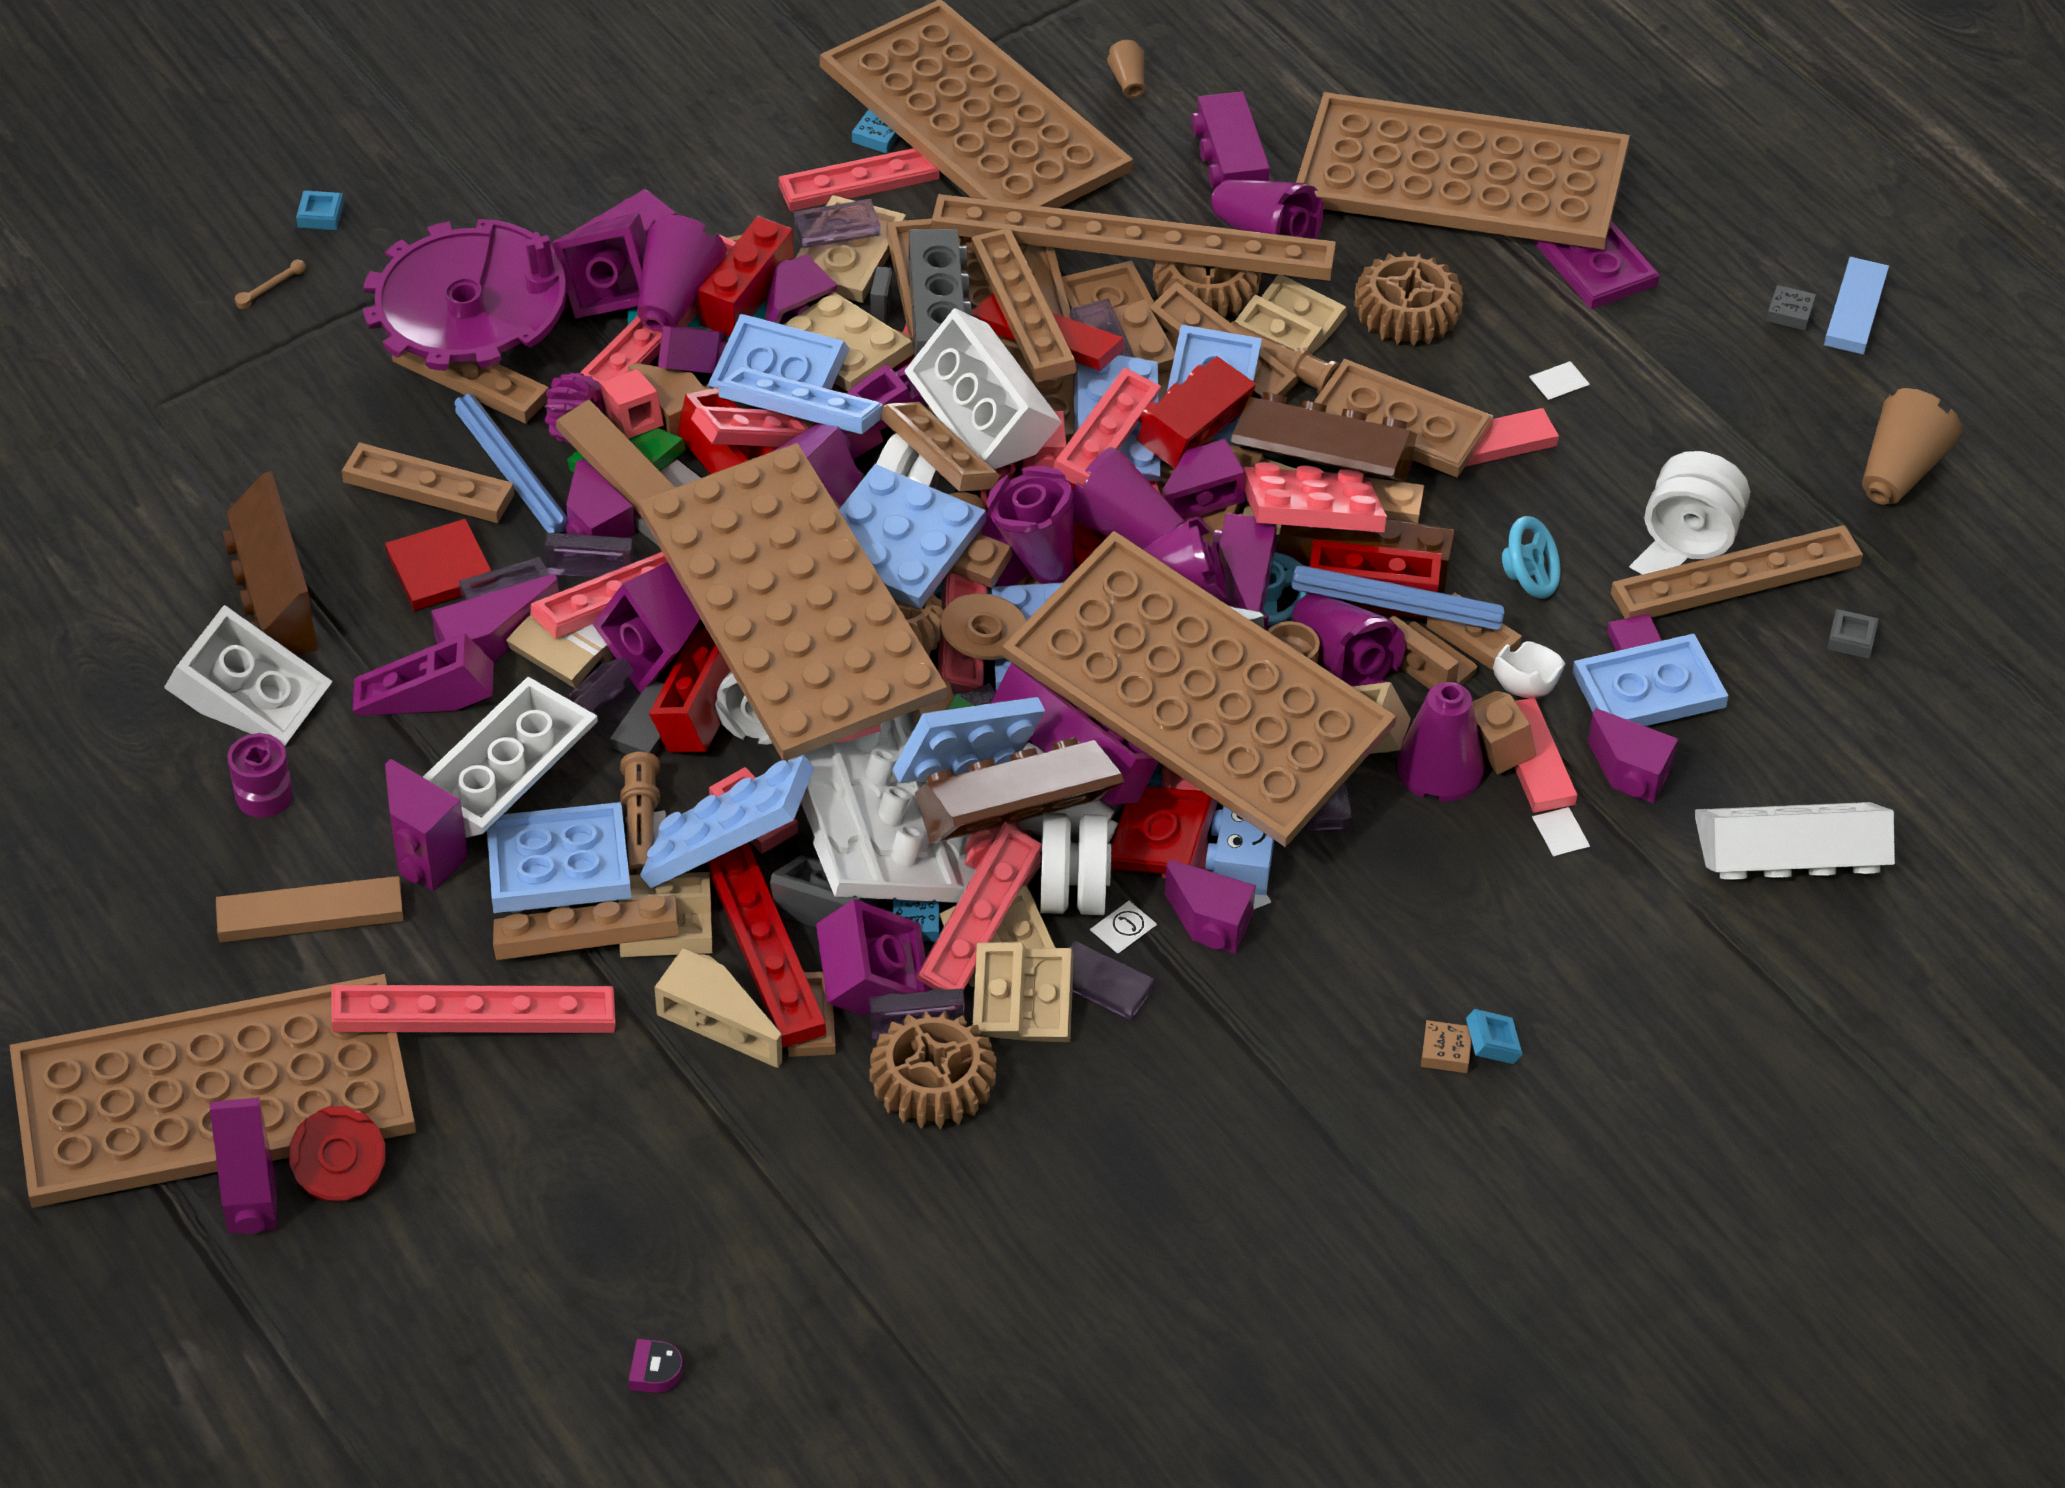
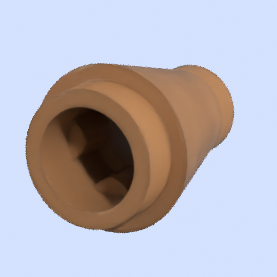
M1122 40L1115 43L1109 50L1107 63L1119 82L1124 96L1127 98L1140 97L1146 90L1144 84V50L1133 40Z

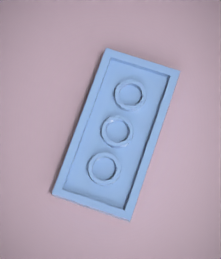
M1118 355L1101 371L1075 362L1074 434L1124 367L1158 384L1157 362ZM1139 422L1119 451L1123 452L1148 481H1155L1158 484L1160 478V458L1136 441L1142 425Z
M804 755L788 763L782 760L771 766L765 774L753 780L750 778L740 780L730 791L718 797L715 795L705 797L695 808L683 814L680 812L672 813L658 827L659 833L654 845L647 852L648 858L640 874L641 878L651 889L793 821L814 767Z

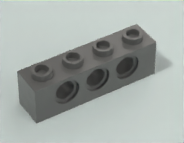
M909 229L908 268L915 357L954 308L972 316L971 301H963V298H969V273H961V270L967 269V247L959 246L958 229Z

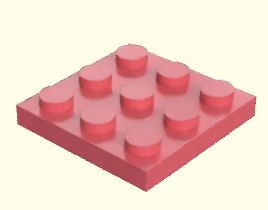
M1257 463L1255 467H1243L1245 493L1257 523L1385 532L1387 516L1368 476H1364L1360 471L1342 469L1339 470L1338 474L1322 473L1321 469L1312 466H1299L1297 471L1281 470L1280 466L1272 463Z

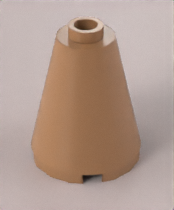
M1909 388L1898 389L1895 395L1891 396L1890 394L1886 398L1862 480V486L1867 496L1873 502L1882 505L1899 502L1957 444L1962 435V424L1958 415L1952 409L1947 414L1938 406L1941 401L1939 398L1924 391Z

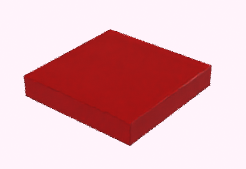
M466 519L385 543L386 554L414 611L495 586L494 575Z
M1146 786L1138 803H1126L1124 805L1111 846V869L1166 874L1167 864L1170 859L1198 868L1218 801L1203 791Z

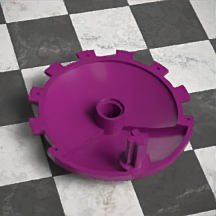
M478 219L476 228L454 230L451 229L450 221L438 223L427 227L430 236L411 245L401 239L385 252V255L392 260L383 272L370 271L363 287L365 292L375 294V306L363 308L368 329L383 328L389 337L383 341L385 349L397 358L408 352L426 358L425 365L429 369L442 371L447 370L450 362L477 360L478 365L482 368L499 364L501 360L500 353L520 343L529 348L538 344L548 335L559 320L564 309L567 292L565 273L559 258L556 257V253L551 248L548 235L540 237L539 232L532 233L517 225L491 219Z

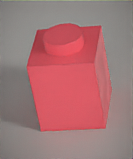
M638 369L599 382L606 417L628 439L664 426L657 390Z

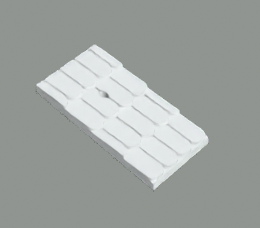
M911 712L880 724L881 732L839 744L836 741L802 754L812 764L814 770L801 804L815 836L813 844L834 897L856 896L875 899H893V897H896L897 900L933 901V899H936L939 902L959 901L975 873V869L964 864L967 854L963 849L970 835L930 845L915 796V792L927 782L913 781L899 784L892 770L915 729ZM797 756V757H795V758H792V759H790V760H788V761L790 762V761H792V760H794V759H796V758H798V757H800V756Z

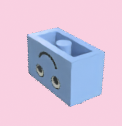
M1223 806V810L1215 809L1211 835L1218 836L1217 844H1208L1205 870H1211L1214 873L1256 885L1255 894L1266 895L1274 839L1225 806Z

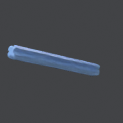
M466 394L463 398L458 397L455 400V412L506 479L513 483L516 492L545 530L552 536L565 532L568 517L479 401L472 394Z
M1297 565L1295 567L1291 582L1292 589L1296 591L1492 630H1499L1504 618V607L1499 604L1304 565Z

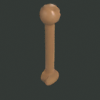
M294 260L290 268L251 292L238 293L235 296L236 306L239 309H247L252 305V300L294 274H303L306 270L304 261Z

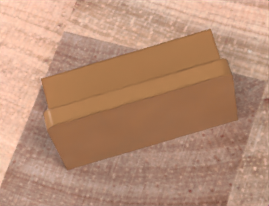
M1396 616L1390 618L1405 635L1406 649L1399 668L1427 688L1431 689L1433 686L1443 682H1453L1462 685L1476 674L1477 665L1417 622H1411L1407 625Z

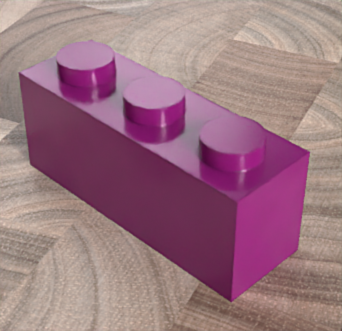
M1244 92L1198 96L1197 113L1191 114V126L1193 135L1200 136L1201 159L1203 162L1209 163L1208 177L1211 188H1216L1227 179L1269 181L1270 167Z

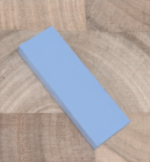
M1854 257L1849 258L1826 334L1825 346L1864 355L1886 280L1888 265Z

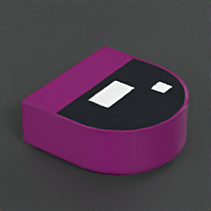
M637 1339L629 1376V1390L662 1393L674 1388L680 1382L683 1375L682 1356L678 1349L672 1344L663 1341Z

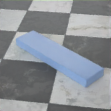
M740 367L718 384L719 397L828 426H838L840 429L863 434L881 420L883 404L880 402Z

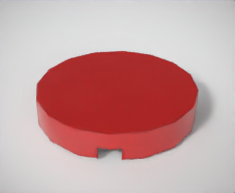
M328 1106L310 1115L297 1126L290 1142L289 1164L296 1182L310 1196L327 1203L349 1202L364 1196L378 1182L385 1167V1142L379 1128L365 1113L348 1106Z

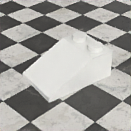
M224 605L176 666L164 688L205 716L250 734H270L280 739L285 746L333 681Z

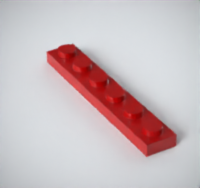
M747 842L705 862L768 1016L781 1033L782 1048L827 1035L824 1018L749 843Z

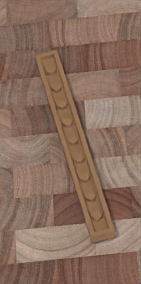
M938 194L931 221V229H958V236L972 237L1010 228L1017 243L1328 281L1331 279L1336 245L1335 241Z

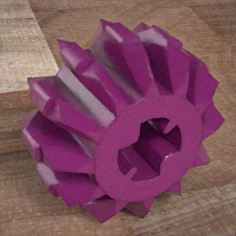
M583 373L562 374L559 378L553 379L551 389H548L546 392L548 401L544 406L547 409L545 422L549 424L551 436L556 437L558 441H566L567 444H571L556 429L557 419L587 400H590L602 413L605 412L599 381H595L592 376H584Z

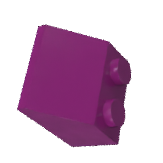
M640 213L601 220L552 242L556 257L559 258L565 273L566 289L575 319L638 306L647 239Z
M390 759L385 764L398 871L408 881L412 883L418 882L434 891L468 858L461 799Z
M852 899L816 923L827 1004L859 1015L927 1007L932 1003L930 987L916 979L926 960L920 923L856 899Z

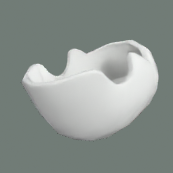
M1526 641L1515 652H1510V645H1505L1495 658L1493 670L1495 677L1502 687L1510 694L1527 699H1539L1548 695L1553 690L1561 676L1565 662L1559 654L1551 649Z

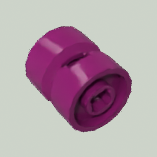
M264 733L249 734L238 739L230 747L227 755L237 806L247 815L259 818L274 816L284 811L293 798L285 746L280 739Z

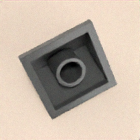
M800 855L772 873L770 881L773 901L780 917L816 927V923L852 899L875 907L879 900L856 896L834 897L820 860Z

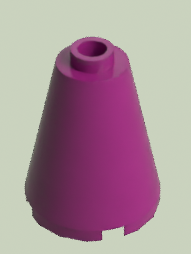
M1227 179L1214 189L1211 197L1214 214L1236 230L1316 239L1323 221L1324 205L1322 198L1316 197L1314 191L1318 190L1315 186L1306 183Z
M668 214L663 215L660 222L656 223L654 219L649 226L637 315L642 320L644 326L650 330L662 332L663 326H676L698 297V289L726 256L727 247L723 239L717 233L714 239L705 233L706 225L698 220L686 216Z
M1109 447L1101 452L1085 470L1090 476L1084 485L1081 486L1076 483L1073 488L1075 524L1105 536H1109L1115 531L1141 549L1185 522L1123 452L1113 447Z
M1048 466L1026 467L1021 469L1023 475L1012 480L1007 475L1000 479L992 488L987 500L989 515L1036 582L1040 584L1061 583L1074 570L1073 489L1060 470Z
M1197 516L1189 519L1142 548V550L1220 601L1227 599V595L1223 592L1227 590V583L1216 545L1211 546L1208 541H1204L1202 535L1208 534L1210 531L1201 517Z
M1311 593L1305 595L1296 603L1292 613V621L1303 623L1314 630L1320 641L1318 662L1324 669L1353 687L1385 683L1386 681L1383 678L1392 668L1397 671L1400 667L1406 649L1405 635L1391 619L1335 598Z
M1443 682L1429 690L1397 754V774L1402 784L1415 795L1424 798L1426 793L1439 796L1438 801L1450 802L1465 798L1478 788L1484 773L1485 762L1470 692L1460 684Z

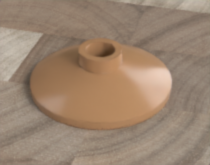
M975 593L958 597L946 606L941 617V630L947 642L959 652L977 659L997 660L1005 658L1002 655V646L1027 620L1019 608L1008 600L991 594Z

